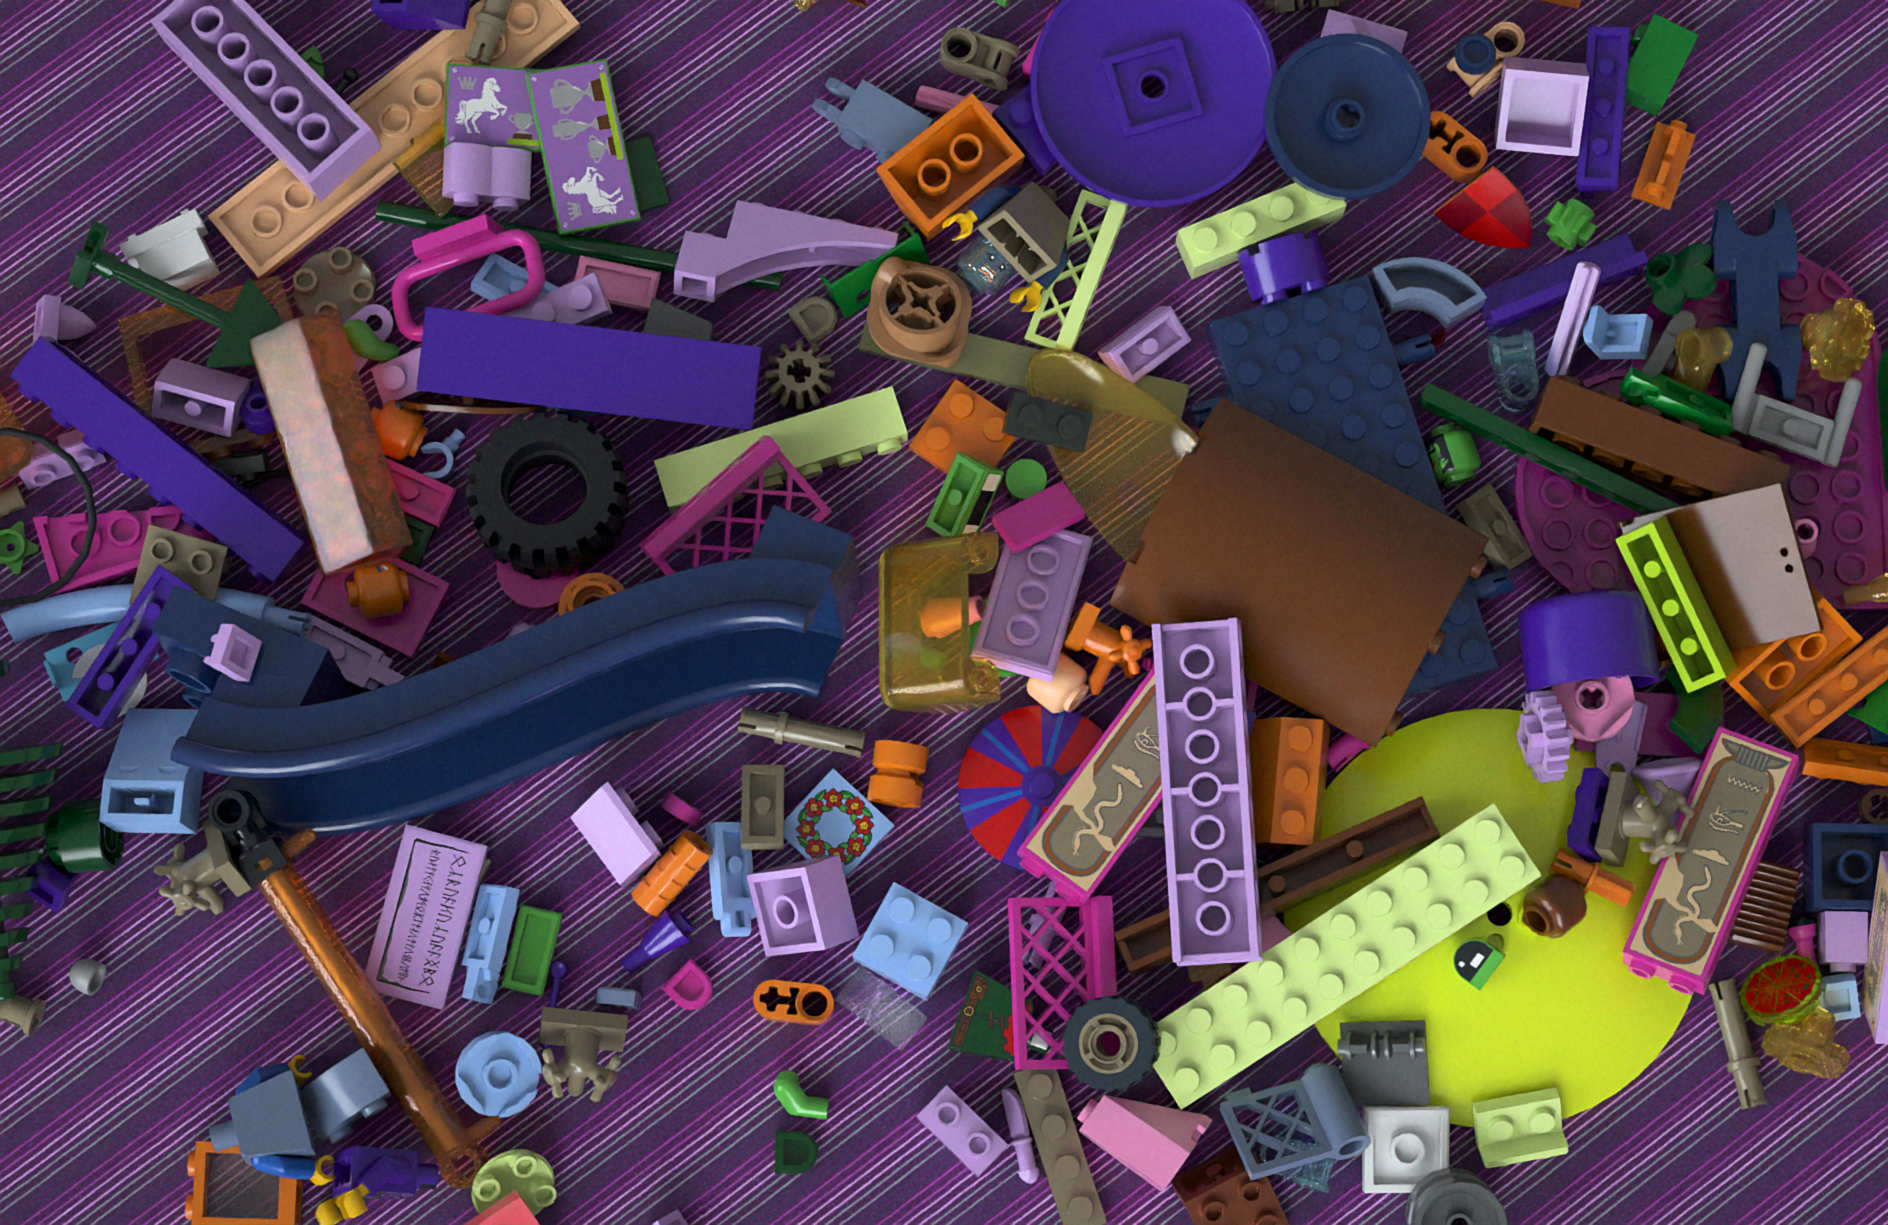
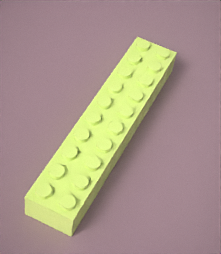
M1493 803L1263 953V961L1249 962L1157 1022L1159 1028L1157 1032L1158 1037H1161V1045L1158 1048V1053H1160L1158 1061L1154 1062L1153 1067L1182 1110L1542 877V874Z

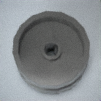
M1449 1167L1433 1171L1417 1182L1407 1198L1405 1211L1407 1225H1451L1452 1221L1456 1218L1459 1219V1222L1452 1225H1508L1504 1207L1483 1178L1466 1169Z

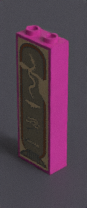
M1154 667L1019 847L1016 854L1022 858L1019 864L1026 871L1039 879L1044 874L1057 884L1054 890L1073 904H1075L1077 899L1086 904L1163 799Z
M1718 726L1686 802L1687 805L1694 809L1695 814L1690 819L1682 812L1675 827L1678 832V838L1674 842H1686L1687 850L1683 853L1674 852L1671 856L1662 858L1623 949V962L1629 966L1628 970L1645 979H1652L1653 976L1669 981L1668 985L1672 989L1683 994L1692 995L1693 991L1702 995L1705 994L1799 770L1798 755Z

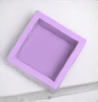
M1504 56L1494 129L1496 149L1578 156L1589 82L1587 65L1584 63Z

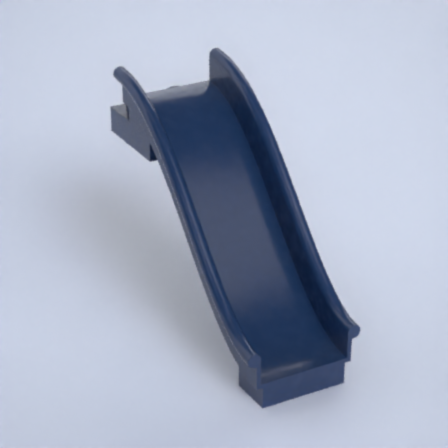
M773 505L747 559L699 566L636 585L567 612L427 672L358 695L353 694L328 648L176 585L171 591L151 631L170 658L164 669L165 672L187 686L182 697L189 704L199 709L186 736H180L175 742L171 751V761L209 773L232 776L225 790H245L250 792L257 799L259 811L274 832V836L315 838L379 829L450 808L519 781L653 723L719 701L753 694L776 692L796 693L819 699L826 688L828 673L847 635L846 629L863 595L853 536ZM221 624H234L262 641L249 682L236 681L204 663L205 657L211 656L215 644L210 641L211 637L218 634ZM232 799L226 806V815L232 822H236L242 814V807L237 800Z

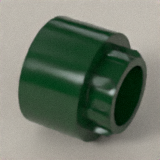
M101 798L66 801L60 810L52 812L47 819L49 825L45 838L48 854L56 865L65 866L70 873L115 870L121 863L124 849V832H116L99 821Z

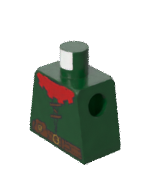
M975 971L950 1038L948 1050L1015 1062L1012 990L985 974ZM1025 998V1010L1032 1016L1036 1004ZM1043 1027L1052 1036L1053 1030ZM1035 1032L1028 1039L1027 1048L1045 1054L1048 1045Z

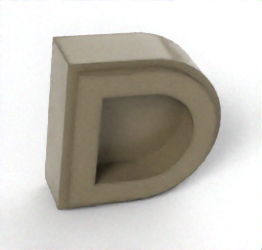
M814 296L807 298L788 311L789 317L810 346L828 337L834 331L837 324L835 307L829 300L823 297Z

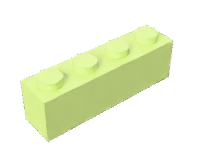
M1295 182L1178 230L1175 243L1192 280L1238 261L1237 254L1248 249L1249 255L1259 252L1258 245L1297 232L1303 231L1304 234L1341 219L1346 203L1344 200H1334L1314 194Z

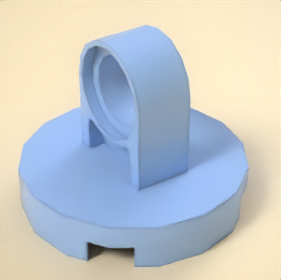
M491 1031L474 1038L462 1050L456 1064L455 1083L461 1098L476 1112L488 1116L509 1117L524 1110L535 1098L538 1092L536 1087L539 1082V1073L542 1074V1065L536 1051L523 1038L507 1031Z

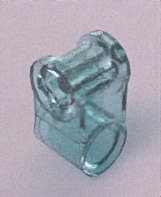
M1530 329L1522 330L1521 334L1504 337L1489 334L1487 337L1488 355L1494 372L1498 400L1503 408L1510 412H1523L1532 405L1539 390L1535 344ZM1513 382H1520L1527 387L1529 394L1524 397H1517L1510 392L1508 385Z
M1276 1135L1272 1137L1283 1142L1286 1136ZM1291 1139L1289 1145L1303 1151L1317 1147L1314 1143ZM1261 1143L1256 1148L1255 1156L1260 1163L1268 1162L1266 1158L1268 1146ZM1329 1157L1272 1175L1293 1181L1296 1185L1314 1191L1330 1194L1331 1187L1328 1185L1334 1162L1337 1159Z

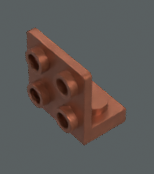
M1236 1146L1223 1151L1171 1180L1176 1194L1189 1212L1194 1225H1289L1268 1177L1265 1176L1251 1181ZM1251 1151L1256 1164H1261L1253 1151Z

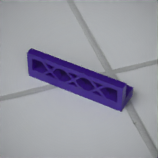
M1589 26L1586 55L1589 82L1576 177V187L1582 199H1595V190L1619 191L1632 39L1630 27Z
M1624 233L1482 289L1487 299L1480 311L1491 333L1565 304L1577 264L1580 261L1595 263L1601 269L1595 291L1641 274L1649 262L1644 250L1636 253L1628 233Z

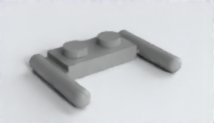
M1753 343L1750 347L1731 409L1733 432L1741 433V435L1813 461H1819L1827 466L1837 467L1861 391L1862 382L1855 377H1850L1846 380L1834 421L1761 394L1757 395L1754 392L1767 353V347L1762 343Z

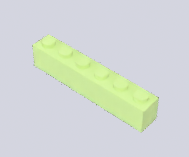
M893 386L756 428L752 431L743 432L654 460L672 515L762 435L770 436L781 448L780 451L806 480L822 474V468L838 463L840 468L855 465L863 460L862 455L878 451L879 455H886L896 452L902 448L901 443L908 441V432ZM777 461L764 472L763 489L765 490L780 488L783 486L782 480L787 478V473ZM757 479L747 488L756 489ZM743 493L737 495L733 502L741 500L744 497Z

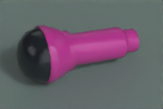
M1796 914L1789 919L1787 932L1793 939V942H1796L1799 960L1807 961L1806 964H1811V967L1815 968L1816 977H1818V964L1813 944L1817 927L1816 923L1809 915Z

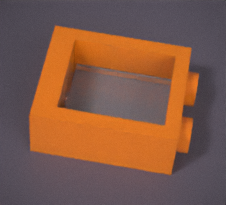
M196 1141L195 1151H189L187 1164L188 1176H194L193 1194H187L185 1203L186 1219H192L191 1225H301L303 1179L282 1178L256 1170L252 1165L246 1164L242 1158L239 1145L215 1152L212 1142Z

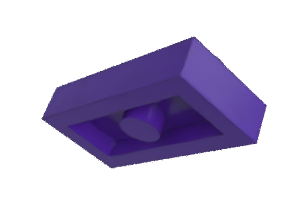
M1600 768L1583 769L1581 783L1577 786L1575 793L1576 805L1573 819L1567 829V845L1581 859L1590 863H1595L1596 861L1601 863L1602 858L1594 848L1610 778Z

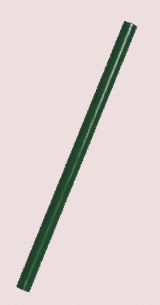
M383 200L378 201L375 215L378 221L439 231L474 218L473 216ZM496 221L503 226L504 231L519 229L529 232L536 238L541 250L575 256L581 255L671 273L675 271L679 253L574 234L559 236L558 231ZM783 271L755 278L740 285L779 292Z

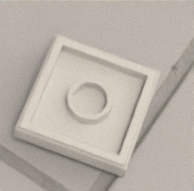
M1362 1106V1121L1371 1138L1370 1145L1362 1152V1191L1364 1193H1411L1417 1182L1431 1172L1449 1168V1106Z

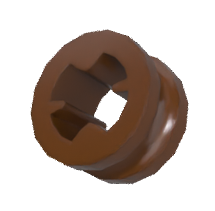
M1873 789L1859 799L1857 814L1864 824H1888V790ZM1872 797H1876V802L1880 800L1886 802L1887 807L1883 810L1886 816L1884 819H1880L1879 814L1875 817L1869 814L1868 810L1873 806L1870 801Z

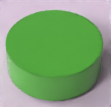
M1020 459L1014 462L1006 473L1005 483L1007 491L1014 499L1023 501L1045 490L1047 485L1045 469L1040 463L1032 459Z

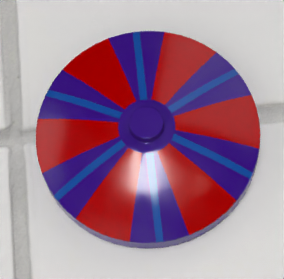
M1042 705L1027 706L1009 711L983 728L969 746L962 761L958 778L960 811L964 823L976 843L998 862L1010 868L1028 872L1019 864L1022 860L1021 857L1016 855L1019 847L1100 740L1104 732L1092 721L1074 711L1068 713L1064 710L1061 713H1051Z

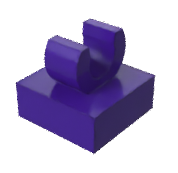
M49 858L46 863L44 861L34 863L28 869L27 875L39 874L37 888L24 892L55 913H58L68 902L70 890L75 882L77 873L68 872L65 875L55 870L57 865Z

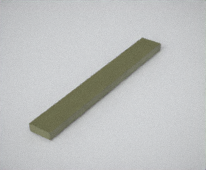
M867 316L859 344V352L1180 427L1190 386L1189 384L1145 375L1133 385L1127 387L1107 365L968 333L966 346L957 362L948 368H941L934 364L898 358L883 351L870 335Z

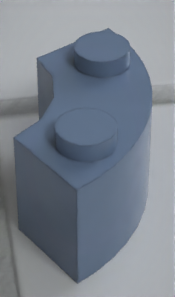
M1410 257L1391 260L1374 267L1369 276L1374 291L1389 315L1402 310L1422 311L1435 317L1445 329L1481 310L1487 299L1481 288L1465 273L1447 263L1434 259Z
M364 1048L359 1049L334 1065L300 1092L308 1122L321 1144L329 1140L331 1145L351 1135L354 1132L351 1126L357 1123L362 1116L367 1119L386 1108L388 1105L385 1100L392 1096Z

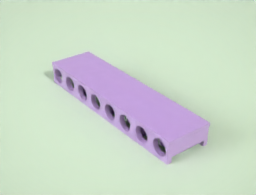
M1228 618V620L1166 625L1152 624L1173 962L1177 966L1263 961L1241 620H1238V618Z

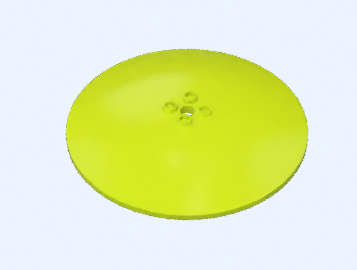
M1470 709L1448 712L1403 727L1395 731L1392 737L1388 735L1381 739L1376 748L1370 746L1371 749L1369 751L1365 750L1352 760L1325 790L1321 841L1420 796L1423 797L1432 820L1438 828L1440 837L1494 803L1542 874V877L1501 902L1510 911V920L1506 925H1494L1489 921L1486 912L1314 1024L1323 1040L1342 1061V1056L1338 1055L1337 1048L1338 1039H1341L1340 1022L1425 1020L1430 1105L1449 1106V1124L1475 1128L1472 1103L1556 1087L1560 1096L1562 1119L1601 1103L1638 1077L1659 1055L1676 1031L1692 998V995L1683 994L1672 989L1668 985L1669 981L1653 976L1652 979H1645L1633 974L1628 970L1629 966L1623 962V949L1662 860L1661 858L1659 863L1651 864L1648 857L1652 852H1643L1639 844L1644 841H1652L1651 838L1630 837L1623 867L1607 866L1603 860L1600 863V868L1635 885L1633 895L1626 906H1620L1588 890L1585 894L1587 903L1586 916L1564 936L1555 939L1540 936L1527 926L1523 917V902L1527 893L1547 877L1556 875L1548 872L1552 862L1555 861L1570 868V865L1555 859L1559 848L1561 847L1565 851L1579 857L1567 845V829L1573 819L1576 805L1575 793L1577 786L1581 783L1583 769L1595 768V753L1574 751L1573 737V743L1569 749L1570 758L1565 759L1568 771L1564 772V779L1555 782L1539 783L1538 779L1533 778V768L1529 769L1528 764L1524 762V754L1517 742L1516 730H1519L1520 714H1524V711ZM1611 764L1609 767L1610 775L1611 771L1622 772L1621 768L1616 764ZM1633 776V781L1640 789L1639 795L1645 794L1652 805L1656 806L1639 780ZM1670 825L1668 831L1675 829L1674 826ZM1416 853L1284 911V926L1294 934ZM1470 938L1484 939L1506 954L1480 991L1459 976L1453 963L1454 954L1458 946Z

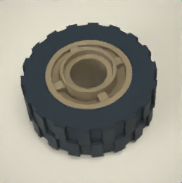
M1108 995L1091 999L1074 1011L1075 1014L1068 1019L1066 1031L1062 1036V1041H1064V1049L1062 1051L1063 1056L1067 1058L1069 1063L1067 1065L1068 1068L1078 1076L1077 1079L1091 1085L1090 1088L1096 1090L1117 1091L1138 1084L1145 1076L1151 1073L1154 1069L1152 1066L1154 1062L1158 1061L1160 1055L1158 1048L1161 1045V1037H1158L1157 1029L1159 1028L1156 1021H1153L1150 1017L1151 1013L1147 1008H1142L1139 1002L1133 999L1124 998L1125 996ZM1108 1031L1116 1033L1121 1040V1048L1116 1055L1108 1054L1102 1046L1103 1036Z

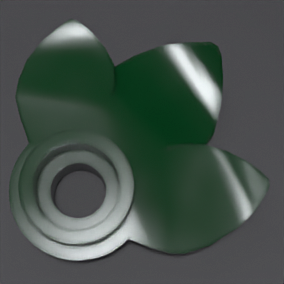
M1703 243L1690 244L1676 255L1663 252L1649 260L1645 268L1646 282L1654 291L1653 303L1660 311L1668 315H1676L1681 311L1686 299L1699 300L1714 291L1717 286L1716 275L1705 266L1712 255V246Z

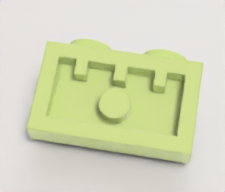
M1556 1087L1472 1103L1476 1144L1486 1168L1508 1166L1514 1163L1546 1159L1568 1153V1143L1562 1129L1560 1096Z

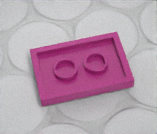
M339 529L300 603L414 660L452 586L450 583ZM393 562L397 566L398 571L405 570L410 602L404 603L400 614L365 619L360 614L358 606L350 607L346 583L354 581V572L357 567Z

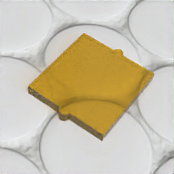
M437 119L420 136L411 138V145L392 164L440 218L454 206V199L442 197L445 148L443 147L444 124L440 119Z

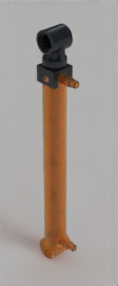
M223 790L216 793L208 805L209 819L217 829L222 831L237 856L242 857L237 863L252 886L259 887L354 1035L367 1052L371 1061L441 1166L443 1179L450 1186L457 1189L471 1187L479 1170L490 1160L487 1151L476 1143L502 1124L501 1117H483L469 1128L465 1127L294 865L297 862L294 856L316 840L315 832L308 828L302 833H297L286 842H284L282 837L272 838L275 834L259 811L257 799L250 792L245 790ZM232 799L237 800L242 807V814L236 822H232L226 815V806ZM460 1155H467L473 1160L475 1170L471 1177H466L458 1171L456 1161Z

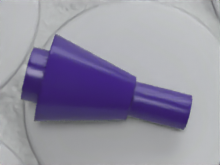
M665 908L641 941V945L621 960L622 965L632 974L650 958H656L693 941L689 933L694 929L693 925L679 909L673 913L670 909Z

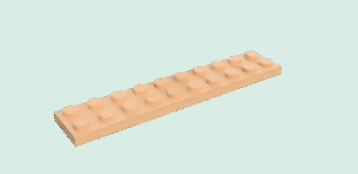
M480 0L469 9L466 29L442 30L349 104L373 130L382 148L322 202L278 160L208 215L210 221L260 281H263L444 137L447 63L482 65L479 64L484 47H480L475 62L467 59L465 54L468 52L477 26L474 19L478 12H482L486 0ZM512 0L505 19L508 25L506 31L500 33L490 66L530 69L579 30L580 24L560 0Z

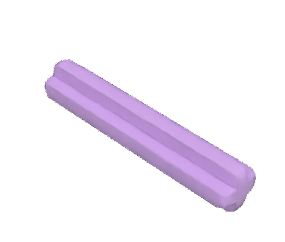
M1580 261L1577 264L1544 367L1549 376L1559 378V375L1568 376L1601 274V269L1595 263Z

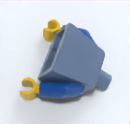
M296 1055L288 1064L278 1063L255 1068L236 1088L235 1096L228 1100L232 1121L209 1127V1133L215 1152L239 1145L242 1158L246 1164L252 1165L258 1171L282 1178L310 1179L315 1185L322 1186L334 1180L336 1176L325 1175L322 1172L321 1165L329 1166L335 1160L329 1155L323 1156L316 1161L311 1159L317 1156L299 1087L304 1085L311 1077L312 1072L302 1074L296 1070L306 1060L303 1055Z

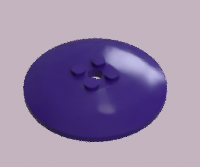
M1062 0L1046 22L1033 55L1030 74L1031 103L1037 126L1048 149L1067 173L1080 184L1098 195L1125 205L1144 208L1174 207L1197 201L1220 190L1235 179L1255 157L1266 138L1263 116L1264 104L1269 86L1277 73V65L1269 37L1261 21L1245 0ZM1148 77L1158 78L1164 86V92L1158 98H1148L1141 90V82Z

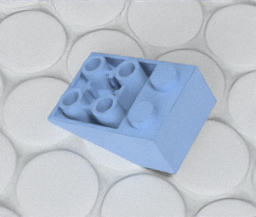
M128 708L103 779L99 815L101 823L116 832L197 834L204 771L173 762L170 756L177 739L180 736H186L199 709Z

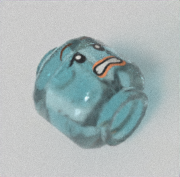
M983 234L976 237L957 259V266L960 270L957 276L963 280L970 291L978 296H981L983 293L995 295L1017 272Z

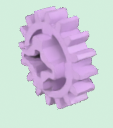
M1551 690L1530 692L1525 695L1526 701L1522 702L1524 714H1520L1519 730H1516L1517 742L1524 754V762L1528 764L1529 769L1533 768V778L1538 779L1539 783L1563 780L1564 772L1568 771L1565 759L1570 758L1569 749L1573 743L1572 728H1569L1562 705L1557 704L1556 694H1551Z

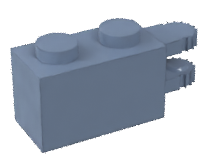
M830 77L826 82L825 86L829 92L848 102L843 111L834 107L829 102L817 98L811 106L818 114L838 125V131L842 133L840 136L842 140L856 149L861 150L863 146L877 154L876 159L882 164L933 124L931 118L862 79L856 90L833 77Z

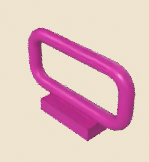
M486 214L474 217L412 240L414 255L421 259V262L407 267L397 276L391 289V300L399 331L409 340L422 342L424 325H416L413 322L408 300V290L414 282L503 249L520 246L524 251L529 274L526 286L519 291L463 310L502 315L528 305L542 292L545 283V269L540 247L536 238L527 231L519 229L504 231L502 225Z

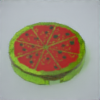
M1799 955L1780 956L1765 962L1749 975L1743 983L1740 998L1748 1017L1757 1025L1765 1027L1764 1023H1773L1775 1028L1787 1027L1802 1021L1816 1010L1820 1004L1818 998L1822 992L1825 995L1827 986L1819 966L1810 958Z

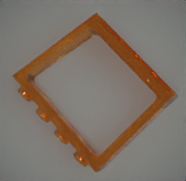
M281 273L268 276L265 279L254 280V284L265 299L275 303L280 319L304 352L307 353ZM245 283L196 297L222 310L229 311L233 309ZM169 304L118 319L135 401L137 405L150 415L152 401L140 347V336L198 319ZM308 357L305 363L296 364L309 401V406L306 410L287 415L278 429L267 434H255L246 427L236 429L231 437L217 434L187 444L200 454L208 452L209 458L215 459L234 453L232 445L248 441L250 448L274 442L272 435L274 433L288 430L290 437L313 431V422L328 419L329 416Z

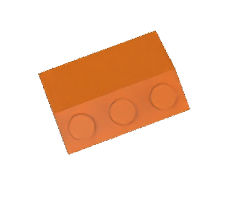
M971 93L876 168V171L901 212L928 243L945 229L942 228L945 219L959 213L964 214L969 210L967 206L987 190L1001 185L1023 167L1025 155L976 96Z
M1813 585V592L1824 627L1822 631L1730 650L1738 668L1724 679L1769 724L1771 723L1768 718L1770 715L1829 671L1863 640Z
M1292 717L1254 720L1249 738L1256 848L1299 851L1321 841L1328 763L1327 755L1330 740V726L1324 720Z

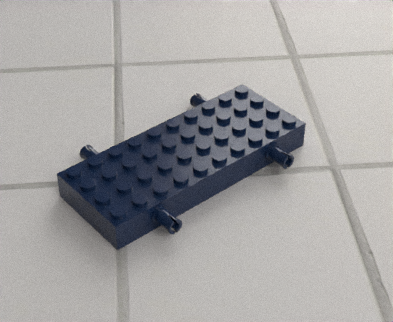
M1368 275L1209 322L1207 336L1225 388V394L1197 403H1190L1192 417L1195 416L1196 418L1194 423L1197 429L1203 426L1214 407L1223 397L1448 516L1400 373L1401 366L1427 358H1434V345H1429V341L1432 339L1428 332L1396 343L1389 340ZM1506 566L1480 574L1478 579L1469 577L1441 627V630L1447 632L1439 650L1436 655L1430 652L1427 653L1402 702L1491 675L1498 668L1478 605L1480 600L1514 591L1512 579L1505 580L1510 575Z

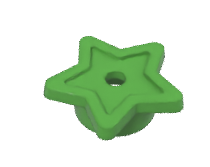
M18 521L10 529L0 530V564H6L14 574H20L24 558L39 551L38 545L26 539L25 526L22 521ZM14 544L15 549L8 551V545Z

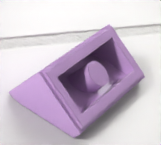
M1159 306L1101 348L1098 354L1127 387H1130L1189 343L1191 338L1172 307Z

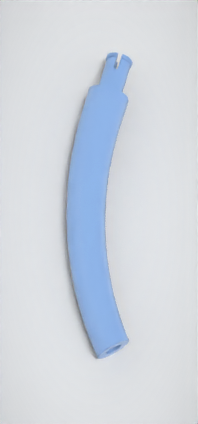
M134 584L111 585L68 592L16 607L0 615L14 643L62 629L97 623L118 622L122 620L131 606L129 602ZM222 587L218 588L215 602L304 639L307 638L308 632L303 630L310 631L312 616L310 613L276 607L273 597Z

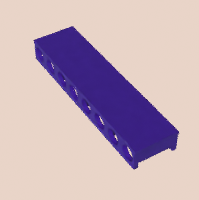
M426 306L416 390L752 431L762 347Z

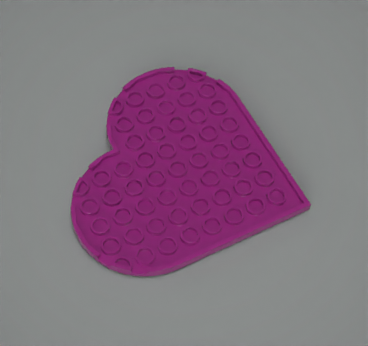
M1798 252L1796 278L1794 280H1778L1780 324H1799L1802 342V359L1799 366L1795 400L1788 405L1834 421L1846 380L1850 377H1855L1862 382L1861 391L1838 466H1827L1819 461H1813L1741 435V433L1732 431L1730 437L1739 440L1742 443V448L1755 453L1758 450L1775 453L1782 458V463L1791 466L1784 483V488L1793 520L1809 519L1818 528L1816 548L1808 558L1804 559L1813 587L1837 612L1888 611V492L1884 481L1877 397L1878 364L1882 356L1878 334L1871 316L1868 312L1865 313L1863 307L1853 295V289L1831 269L1821 267L1815 262L1804 258L1805 255ZM1717 280L1716 288L1705 298L1699 300L1686 299L1682 311H1685V309L1691 311L1694 317L1697 318V324L1685 345L1673 350V353L1679 355L1667 376L1718 400H1721L1712 367L1711 336L1714 324H1731L1729 280ZM1653 300L1644 313L1648 314L1653 320L1646 359H1632V367L1640 371L1668 322L1673 317V315L1660 311L1653 303ZM1618 369L1592 376L1582 381V387L1596 393L1599 390H1607L1621 396L1619 385L1629 372V369ZM1761 369L1754 393L1778 401L1772 377ZM1675 418V419H1668V420L1677 423L1679 419ZM1519 456L1514 475L1513 497L1519 529L1533 554V558L1553 582L1569 594L1617 589L1639 592L1615 539L1623 535L1622 529L1617 526V522L1637 517L1641 514ZM1632 481L1681 506L1686 504H1692L1688 501L1682 500L1680 498L1666 494L1659 490ZM1797 530L1798 536L1801 539L1806 540L1805 536H1803L1801 532Z

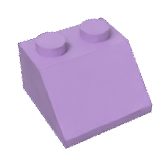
M840 855L807 859L746 875L766 957L826 950L859 937Z

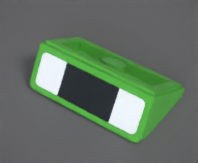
M958 451L925 526L954 544L972 545L1004 472L982 460Z

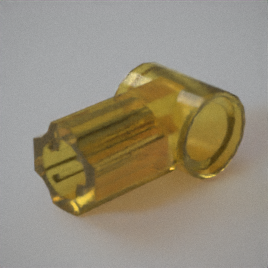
M1716 326L1684 329L1681 331L1675 343V351L1679 360L1672 379L1705 393L1716 364L1725 362L1731 354L1732 341L1725 328Z

